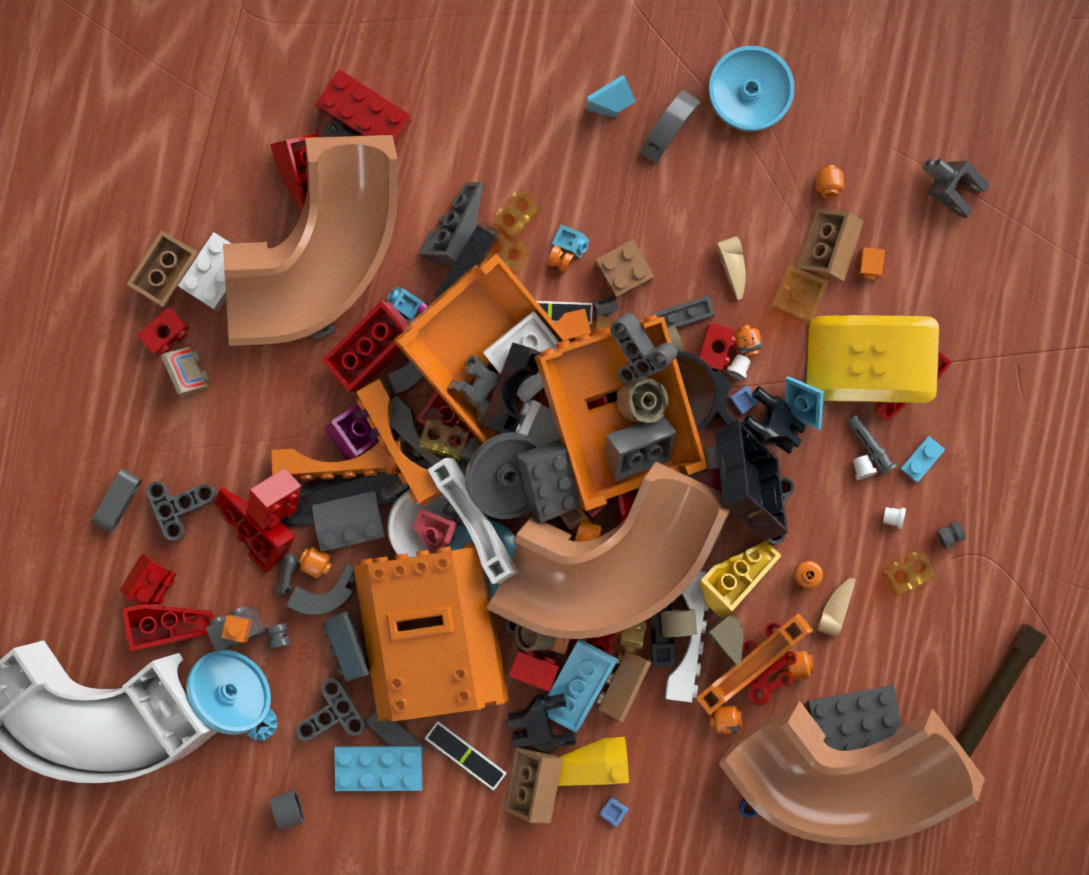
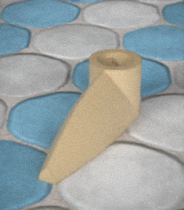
M734 236L716 243V248L736 300L743 298L746 271L742 245L739 238Z
M849 578L833 593L821 614L817 631L839 637L856 579Z

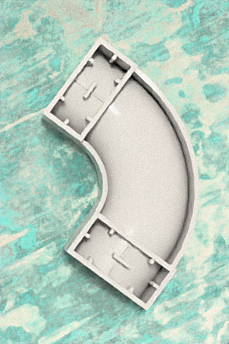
M45 641L13 648L0 660V749L17 763L45 776L79 783H105L135 778L184 758L218 731L204 724L193 711L188 696L178 678L177 668L184 660L179 653L152 661L124 684L123 688L94 689L75 683L68 677Z

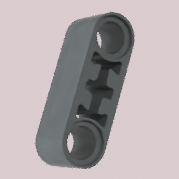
M121 469L93 516L92 523L109 533H113L139 489L142 479L125 469Z

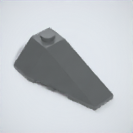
M481 182L465 183L451 202V210L446 215L440 217L439 221L441 223L435 232L430 231L419 252L421 257L447 268H452L476 228L483 189Z

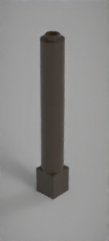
M1022 624L1010 644L1009 652L956 737L957 742L969 758H971L1027 663L1031 658H1034L1047 637L1028 624Z

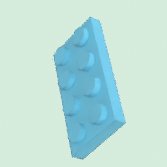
M578 639L547 695L552 696L564 693L567 706L549 709V719L577 733L615 666L617 658Z
M422 746L334 747L335 791H421L423 789Z

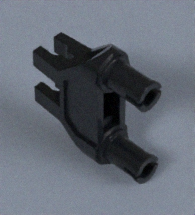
M758 386L753 391L752 398L766 406L763 422L761 424L749 414L744 418L742 424L756 435V439L761 444L776 445L790 454L793 447L798 448L800 446L801 439L797 435L798 432L802 434L805 431L806 425L793 415L784 399L778 395L772 396L761 386Z
M564 693L547 697L543 694L536 695L525 710L508 713V729L526 726L524 730L513 732L512 744L514 748L531 745L546 753H556L558 748L577 745L574 732L555 735L552 732L548 710L567 706Z

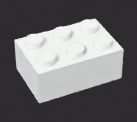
M213 232L178 286L219 312L226 301L223 244L231 243Z

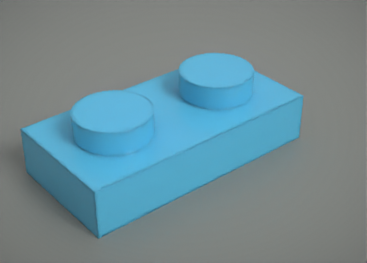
M927 436L900 469L917 483L945 449L930 436Z

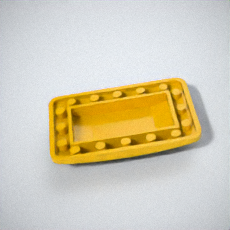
M817 316L809 324L807 384L824 391L823 401L930 403L937 394L939 324L934 318L925 316Z

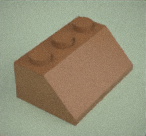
M816 208L797 269L826 279L844 281L864 221L850 212Z
M161 230L127 285L164 307L198 255V252Z
M626 649L624 653H619L616 662L618 666L615 673L611 672L606 680V684H608L606 692L601 691L596 702L600 704L598 707L600 711L621 722H624L651 664L649 660Z
M516 747L504 810L530 823H551L563 759L550 753Z

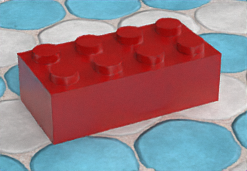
M340 69L337 70L315 103L319 111L334 121H338L356 135H393L395 145L412 121L410 114Z
M380 301L322 361L348 392H357L401 351L394 340L403 333V329L409 323L391 302Z

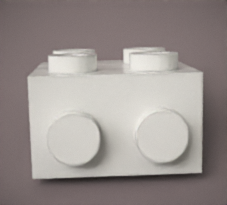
M534 400L525 402L520 411L521 419L516 433H522L533 438L541 446L555 440L558 441L559 435L551 409L542 406L541 403Z

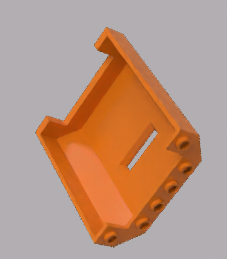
M491 254L479 266L475 265L405 326L403 333L394 340L396 345L482 444L502 433L481 425L482 422L477 419L475 409L467 404L457 391L451 392L447 389L452 380L457 382L461 380L469 384L474 377L472 374L467 375L464 372V369L467 368L464 363L468 357L475 355L487 367L491 366L492 363L483 354V351L532 311H535L559 342L568 340L497 254ZM544 387L529 399L537 401L542 406L550 409ZM494 390L489 394L486 401L490 402ZM521 399L515 404L519 414L524 404Z
M656 314L643 317V320L639 321L654 347L665 342L672 344L664 317H656ZM609 327L596 330L597 334L589 336L588 333L577 336V341L571 343L568 340L556 343V348L540 351L541 354L535 357L560 442L567 448L580 508L586 511L607 504L606 499L640 488L643 479L650 471L648 469L614 482L604 452L606 436L614 431H620L638 423L627 421L623 418L617 401L591 410L587 406L586 401L617 391L624 385L619 380L617 372L628 360L612 336ZM675 358L665 369L644 379H653L665 387L669 403L663 412V416L676 431L671 460L662 465L679 473L690 475L708 469Z
M474 542L465 543L464 548L451 550L449 546L437 548L438 553L432 554L429 553V550L418 551L416 556L409 557L408 553L395 555L394 560H388L387 556L374 558V562L372 558L360 560L359 565L353 566L378 721L389 720L393 722L485 708L487 705H499L509 700L495 613L487 609L492 599L490 581L481 565ZM442 615L443 625L398 632L397 622Z

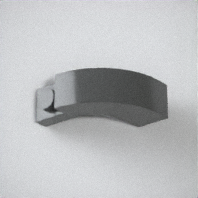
M683 89L658 120L639 152L657 164L676 134L690 119L701 101Z
M410 318V319H408V320H406V321H407L408 323H410V322L412 321V319ZM411 361L403 368L388 374L397 396L410 391L424 378Z
M347 564L338 583L328 593L314 594L300 586H296L286 606L304 614L314 615L331 612L341 607L354 593V590L347 587L348 584L352 585L355 581L353 565Z

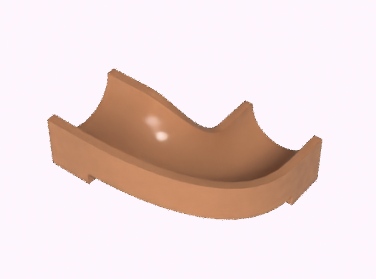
M393 135L305 138L307 194L301 216L288 238L273 248H268L267 242L223 244L229 346L275 344L307 337L338 319L362 295L384 259L395 226L398 202V158Z
M655 462L643 479L628 517L616 528L601 537L584 542L571 541V534L545 522L541 523L532 516L517 533L514 540L517 546L512 561L519 572L500 583L487 609L527 629L557 638H594L633 627L652 617L674 601L692 583L702 569L730 514V510L723 505L722 492Z
M798 701L734 740L719 763L745 800L769 823L803 839L836 845L884 842L925 830L978 802L985 779L933 708L899 727L894 735L883 741L861 749L841 751L832 749L823 742L826 735L802 703Z

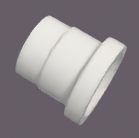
M736 355L731 366L727 367L726 373L735 379L744 381L747 377L746 372L751 361L745 356Z
M868 455L853 460L857 480L877 474L876 468H873Z
M886 507L883 523L898 526L897 529H902L906 508L895 509Z

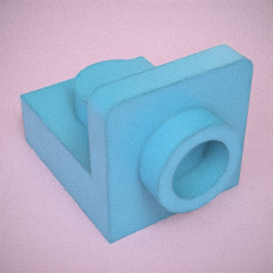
M561 225L552 244L581 258L588 248L589 239L583 233Z
M400 287L392 289L387 297V302H391L398 312L412 320L417 314L418 307L423 304V301Z

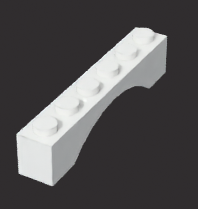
M444 458L429 468L428 471L438 489L448 499L465 524L476 546L481 565L491 583H502L519 571L487 515L471 501L466 489L465 476L455 459Z
M700 571L692 583L681 593L688 610H695L697 634L690 635L688 647L682 660L667 676L666 699L692 702V698L697 697L698 685H694L695 676L700 674L701 663H697L698 654L702 655L704 642H700L701 633H705L706 620H703L704 611L708 612L709 608L705 602L699 581L707 572Z

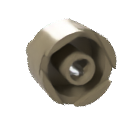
M642 379L630 385L624 384L617 391L618 408L623 418L627 421L635 423L656 422L662 418L665 408L668 407L669 399L665 387L653 379Z

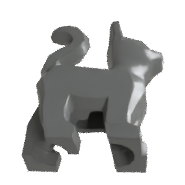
M470 355L464 363L467 366L464 372L467 375L472 374L474 376L470 383L452 380L447 389L451 392L457 391L464 401L475 409L477 419L482 422L490 403L486 399L495 389L499 377L495 372L490 371L483 361L475 355ZM516 394L515 404H516V403L519 401V399H520L517 394Z

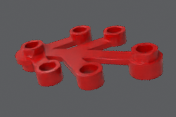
M775 622L769 623L765 628V635L769 638L773 634V630L775 628L779 629L782 625ZM747 641L743 645L744 651L748 654L758 647L753 641ZM749 644H753L752 651H748ZM786 652L784 657L774 662L759 675L758 682L754 679L748 684L751 688L749 691L751 703L756 706H763L770 700L772 692L782 686H790L792 684L793 677L789 673H781L777 680L768 685L767 682L769 676L785 666L793 665L798 661V655L795 652ZM790 654L794 656V660L792 662H788L787 660ZM785 675H787L789 678V681L787 683L783 682V677ZM759 691H762L763 697L761 699H758L757 693Z

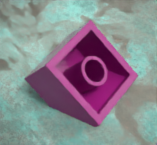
M358 404L332 420L323 428L346 461L362 455L379 442L376 437L380 435L377 428H371L366 419L370 415L366 409L362 411Z

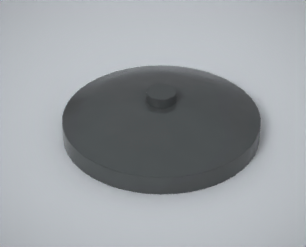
M516 432L502 433L485 441L471 457L466 470V489L474 505L486 515L498 519L516 518L529 512L530 508L516 455L541 445L533 438Z

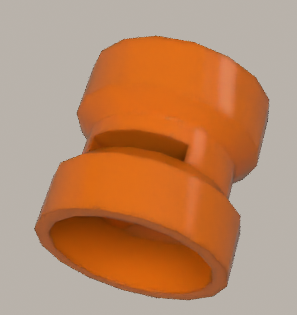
M555 245L546 264L551 267L556 266L559 268V271L566 273L574 254L569 251L564 252L561 247Z

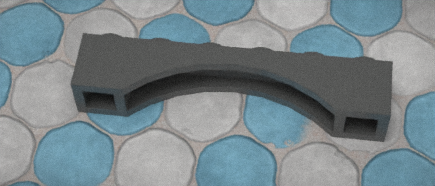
M395 396L391 400V429L393 428L398 433L395 437L403 445L409 443L413 447L411 452L419 460L424 457L428 461L426 466L431 468L442 459L430 452L425 446L417 429L415 414ZM459 466L466 478L467 467Z

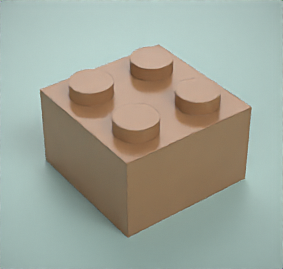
M634 239L597 258L595 261L615 300L649 283L654 278Z

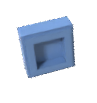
M747 385L729 397L741 415L759 403L755 398H752L753 394Z
M611 796L599 812V815L617 827L629 808Z

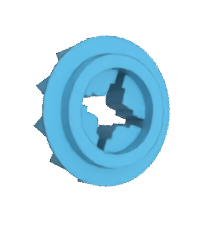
M269 708L267 715L263 719V722L269 726H262L258 732L256 726L254 729L246 732L247 736L254 740L270 738L275 733L278 724L273 710Z

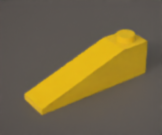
M764 541L737 556H733L713 566L699 581L706 604L723 619L736 608L781 555L767 541Z
M625 737L602 738L594 743L559 756L563 760L558 786L629 783Z

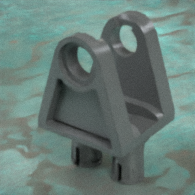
M931 158L922 166V169L935 179L927 193L963 218H968L972 208L955 190L958 180L978 193L981 191L985 193L989 188L987 181L968 161L946 163L942 158H938L935 162Z

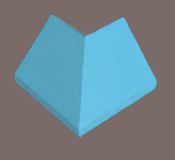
M624 75L589 95L586 99V109L589 112L617 118L618 112L635 103V98Z
M788 376L785 386V401L793 415L802 423L818 430L821 429L824 391Z

